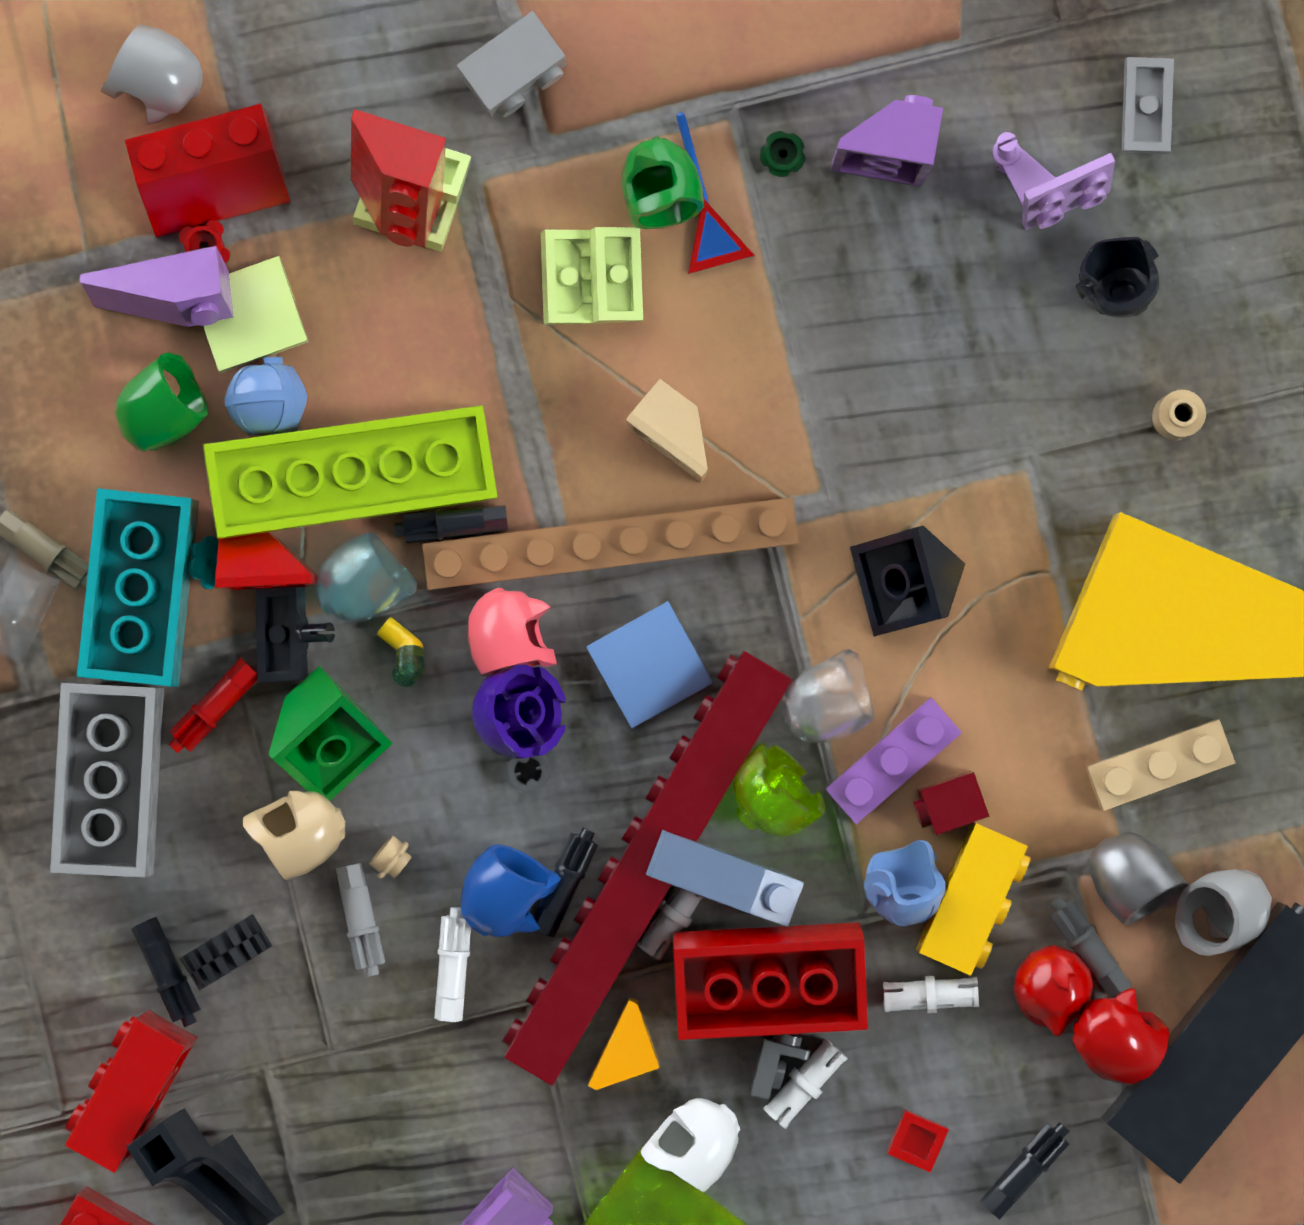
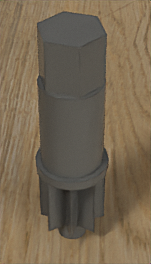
M1061 896L1054 899L1049 904L1054 912L1048 916L1068 941V947L1073 948L1110 998L1127 990L1131 986L1130 980L1095 932L1096 928L1094 925L1089 924L1072 899L1067 903L1064 902Z

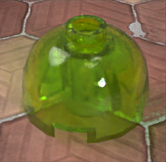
M765 743L759 745L747 756L734 778V797L739 806L736 808L737 816L749 829L755 830L757 828L768 835L785 837L803 831L824 815L825 804L820 791L811 795L808 787L800 779L801 776L807 773L806 770L788 752L775 744L769 750Z

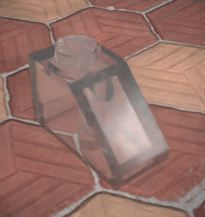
M12 558L7 559L0 574V654L23 664L61 580L23 561Z

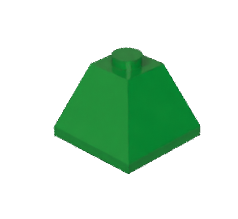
M319 665L285 696L269 755L304 789L318 792L331 801L393 743L345 689Z

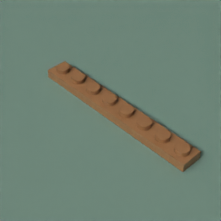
M793 497L423 543L422 547L427 587L430 591L796 545L799 542Z

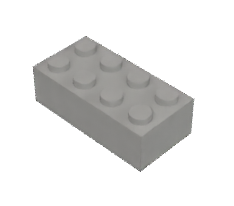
M61 683L50 873L143 878L154 874L164 688Z

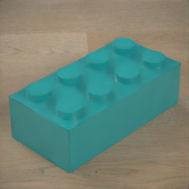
M97 488L77 677L179 687L191 581L189 562L192 558L191 547L195 543L199 501L186 497Z

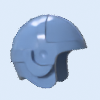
M265 357L263 365L242 367L234 375L228 385L224 401L231 420L248 435L267 436L298 431L308 396L293 366L284 365L283 357Z
M915 840L903 848L874 854L871 858L863 883L866 899L891 924L898 926L920 924L937 912L941 899L945 895L946 885L943 876L935 865L934 861L938 857L933 851L932 846L927 841Z

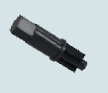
M505 505L478 506L443 511L435 509V511L403 514L404 522L394 523L396 537L405 536L406 543L438 539L439 541H444V538L508 530Z
M582 827L579 835L570 833L562 853L554 865L556 867L554 872L559 875L561 880L554 892L541 899L533 916L540 927L539 930H536L537 932L549 937H555L581 879L583 880L586 876L585 873L598 847L592 841L595 834L593 831Z
M157 917L134 926L132 932L158 986L156 990L160 994L172 1022L181 1019L184 1028L196 1023L197 1020L193 1013L201 1009L187 981L188 978L186 975H183Z
M1061 1122L1054 1128L1046 1123L1029 1144L1023 1147L1019 1157L980 1200L981 1204L1000 1220L1043 1172L1049 1170L1051 1164L1068 1147L1070 1143L1064 1137L1070 1131Z

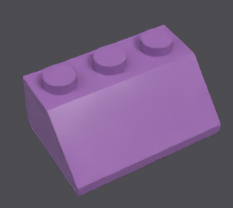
M906 95L904 101L894 100L839 139L830 171L922 187L934 164L943 108L933 106L932 99L917 95Z

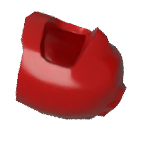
M1049 945L1027 955L1016 970L1013 990L1016 1003L1026 1019L1034 1025L1049 1028L1055 1036L1059 1037L1066 1026L1079 1018L1085 1006L1091 1002L1094 983L1090 969L1075 952L1055 945Z
M1132 988L1122 991L1113 998H1099L1088 1003L1078 1020L1074 1023V1036L1072 1040L1073 1045L1088 1068L1098 1077L1115 1083L1132 1085L1150 1077L1160 1066L1167 1052L1169 1029L1154 1013L1138 1011L1136 991Z

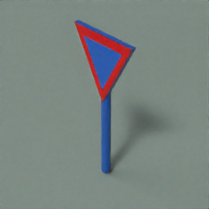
M678 112L676 119L684 148L698 170L704 198V208L700 211L688 274L755 256L710 206L686 116L683 112Z

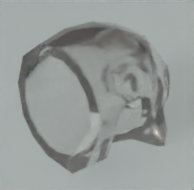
M850 649L843 650L807 670L805 669L788 686L783 695L785 721L792 733L804 742L821 743L842 739L855 734L875 718L871 696L864 680V669L858 653Z

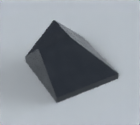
M924 525L850 547L874 637L949 616L965 563Z

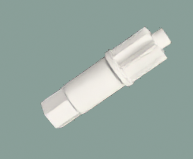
M450 907V916H441L440 940L437 954H439L434 1017L439 1021L458 1022L463 1019L467 957L470 956L471 927L463 918L460 907Z

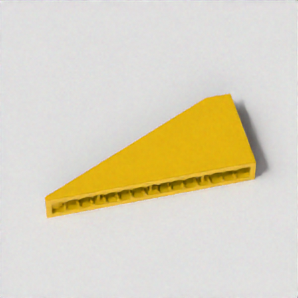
M1119 512L1113 515L1049 665V669L1059 673L1056 681L1079 691L1083 690L1085 684L1089 686H1117L1304 677V590Z

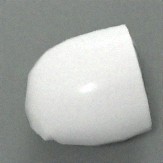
M703 1098L692 1099L683 1106L673 1110V1113L668 1116L642 1147L641 1154L646 1162L657 1169L671 1171L695 1188L705 1192L722 1176L731 1162L738 1144L740 1127L735 1114L725 1104L719 1105Z

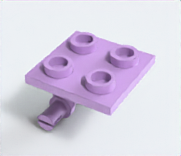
M1005 132L998 137L993 147V160L996 163V167L998 166V171L1007 175L1023 208L1022 224L1025 230L1037 225L1040 229L1050 227L1062 220L1065 212L1079 206L1083 210L1092 208L1103 202L1107 198L1106 194L1110 193L1115 160L1111 153L1055 178L1018 145L1014 134Z

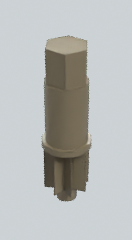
M8 509L0 516V535L42 565L47 573H51L74 591L79 586H83L86 589L89 567L87 562L67 549L68 547L64 544H58L12 510Z

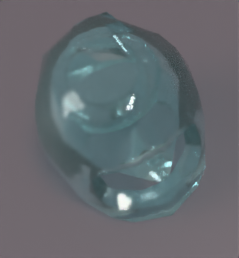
M368 532L346 541L332 551L319 566L316 595L319 605L326 614H333L339 620L354 621L361 618H375V615L412 596L416 592L417 581L409 570L397 561L384 542L375 533Z

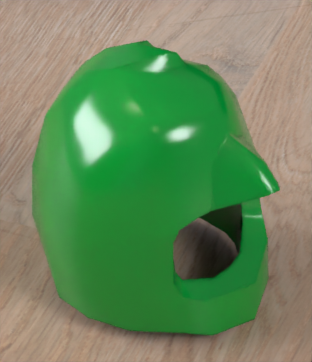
M656 136L651 140L639 143L629 152L622 171V189L630 221L636 228L644 230L662 229L682 224L700 213L704 208L703 188L698 170L686 150L666 138Z
M168 352L157 357L126 384L117 398L114 414L122 437L135 449L142 452L157 451L173 445L196 428L208 415V404L205 395L195 380L193 370L181 355ZM163 370L176 378L180 387V392L177 396L168 385Z

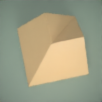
M659 379L627 417L626 428L701 483L707 475L708 467L698 407Z

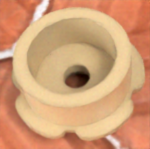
M392 835L374 855L369 865L379 872L377 875L379 879L383 878L387 873L395 878L411 859V856L405 852L409 847L408 842L402 843Z

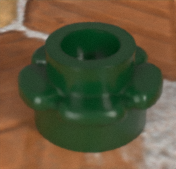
M773 132L766 138V145H763L760 149L761 163L764 166H768L769 172L777 177H787L792 171L798 172L803 167L806 158L805 154H803L804 143L794 133ZM780 150L787 152L786 158L779 157L778 153Z

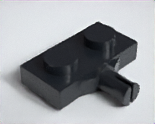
M305 587L255 589L258 682L303 681L308 676L307 650L309 643L333 642L335 634H318V632L335 631L334 625L331 622L308 624Z

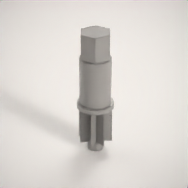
M362 863L336 868L340 895L349 931L347 938H349L355 969L364 968L366 977L378 975V965L385 963L378 932L379 926H376Z

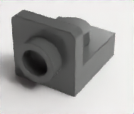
M795 1034L774 1035V1037L763 1035L749 1088L750 1095L769 1100L772 1088L780 1090L786 1069V1062L779 1061L780 1054L808 1060L810 1050L809 1047L801 1045L802 1037Z

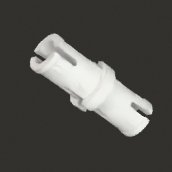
M925 976V981L883 982L885 1012L927 1009V1014L937 1013L939 1008L979 1007L977 977L935 980V976Z
M826 1038L799 1070L795 1067L789 1073L791 1079L770 1103L763 1108L775 1121L778 1120V1123L785 1129L812 1097L817 1099L823 1093L820 1088L839 1066L848 1059Z

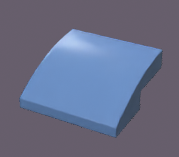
M668 601L586 646L631 728L713 684Z

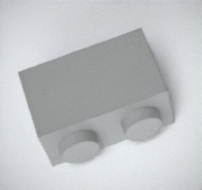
M531 11L457 64L460 76L492 119L499 113L503 117L514 113L526 102L523 96L535 87L539 86L541 90H544L553 85L564 75L561 69L567 63L566 56L536 14Z

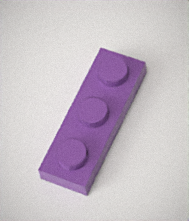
M930 697L830 783L825 790L849 818L857 824L962 734V732L933 698Z

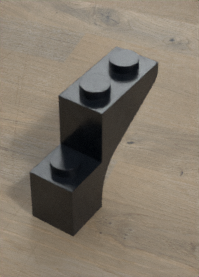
M185 1108L161 1121L126 1146L152 1187L161 1182H171L181 1186L224 1225H268L285 1213L233 1134L210 1147Z

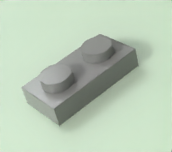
M1127 57L1125 59L1121 153L1168 155L1171 152L1174 59Z

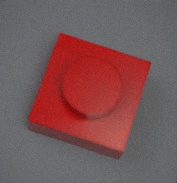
M904 1109L886 1152L888 1155L931 1173L949 1128Z

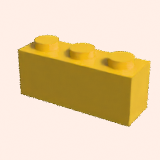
M975 822L971 823L945 881V895L941 899L937 912L929 918L916 950L927 957L970 976L975 967L982 969L993 946V943L987 941L994 924L999 926L1003 924L1010 909L1012 900L1006 898L1013 881L1021 882L1030 863V857L1024 855L1028 846Z

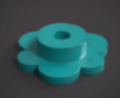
M205 536L201 543H194L191 547L192 558L189 562V573L193 579L200 580L201 586L206 590L212 589L216 585L215 576L219 541L214 536Z

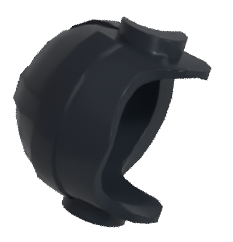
M1121 237L1096 242L1090 248L1080 266V282L1076 284L1077 292L1081 299L1087 297L1092 302L1093 307L1102 315L1117 318L1138 316L1147 310L1148 305L1158 293L1159 275L1154 259L1159 257L1149 241H1143L1139 237Z

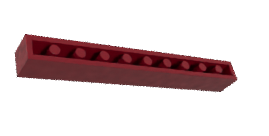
M742 651L739 658L732 654L728 657L717 676V679L724 682L715 699L709 695L705 696L693 717L694 720L700 723L691 739L682 735L669 757L670 760L676 763L675 767L667 779L660 775L657 777L645 800L652 803V806L643 820L636 815L634 816L621 839L628 843L626 850L620 860L613 856L608 860L597 879L605 884L596 900L587 896L573 920L581 925L572 941L565 937L562 938L549 960L557 965L548 982L539 977L526 999V1002L533 1007L525 1021L523 1022L515 1018L502 1040V1043L509 1046L504 1058L551 1086L554 1085L672 885L646 875L662 830L696 842L698 841L793 680L746 651Z

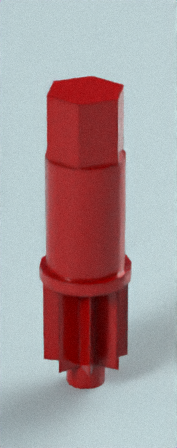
M240 657L196 705L193 704L190 710L172 727L169 733L174 738L168 745L177 753L184 747L191 752L212 729L217 727L216 723L258 680L257 672Z

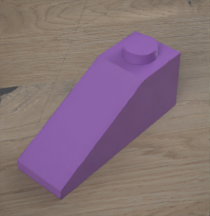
M217 246L80 275V283L94 307L186 327L195 325L207 326L216 323L218 320L233 318L229 270Z

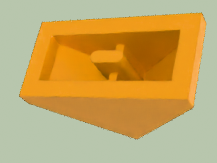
M630 996L589 1079L588 1086L595 1090L659 1068V1060L639 1002Z

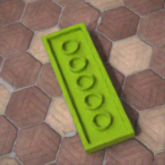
M483 405L203 444L217 540L494 500L498 497Z

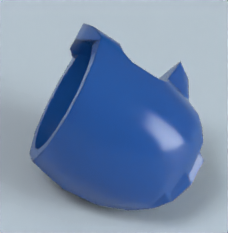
M494 844L488 847L473 862L464 879L461 892L463 918L473 930L482 936L505 937L510 936L514 932L530 933L539 930L540 927L529 909L538 899L554 892L561 878L556 872L547 869L526 853L511 846Z

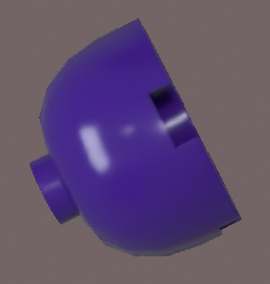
M525 664L502 668L487 677L474 696L472 706L474 728L479 738L496 754L515 759L545 755L557 746L565 732L566 725L560 726L562 718L560 703L566 702L565 695L557 679L545 668L540 666L531 667Z

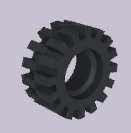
M254 914L187 953L180 960L200 991L272 947V944Z

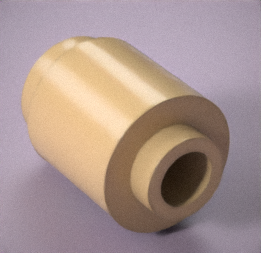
M1176 390L1164 396L1156 403L1152 413V421L1156 431L1161 436L1170 440H1181L1195 434L1203 426L1206 418V408L1202 399L1197 394L1188 390ZM1178 405L1185 409L1187 422H1181L1175 417V408Z

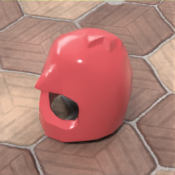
M496 588L486 593L477 601L469 615L468 643L472 660L481 677L490 676L497 670L515 665L525 664L531 667L557 665L554 649H549L545 646L539 630V620L551 606L542 600L529 598L522 591H505L503 588Z

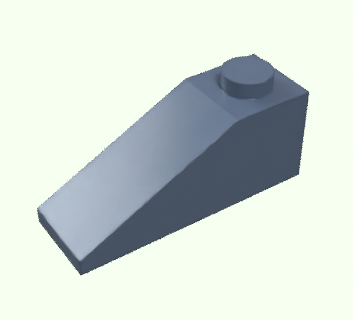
M664 830L661 832L646 875L787 927L804 882L773 868Z

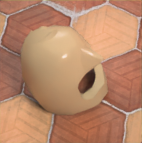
M289 791L288 796L243 817V827L253 841L262 845L271 862L285 880L307 874L324 863L338 849L340 842L345 838V820L341 809L334 807L325 796L318 792L308 791L302 793L300 791Z

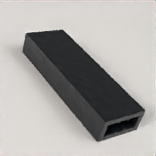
M1280 902L1270 911L1269 921L1261 934L1241 946L1169 1034L1167 1052L1160 1066L1150 1077L1132 1085L1128 1084L1101 1117L1107 1125L1179 1184L1182 1183L1304 1034V907L1296 902L1291 908Z

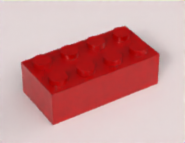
M860 922L672 932L678 1040L868 1030L865 942Z

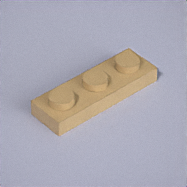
M1215 719L1085 767L1102 811L1235 764V760L1220 719Z

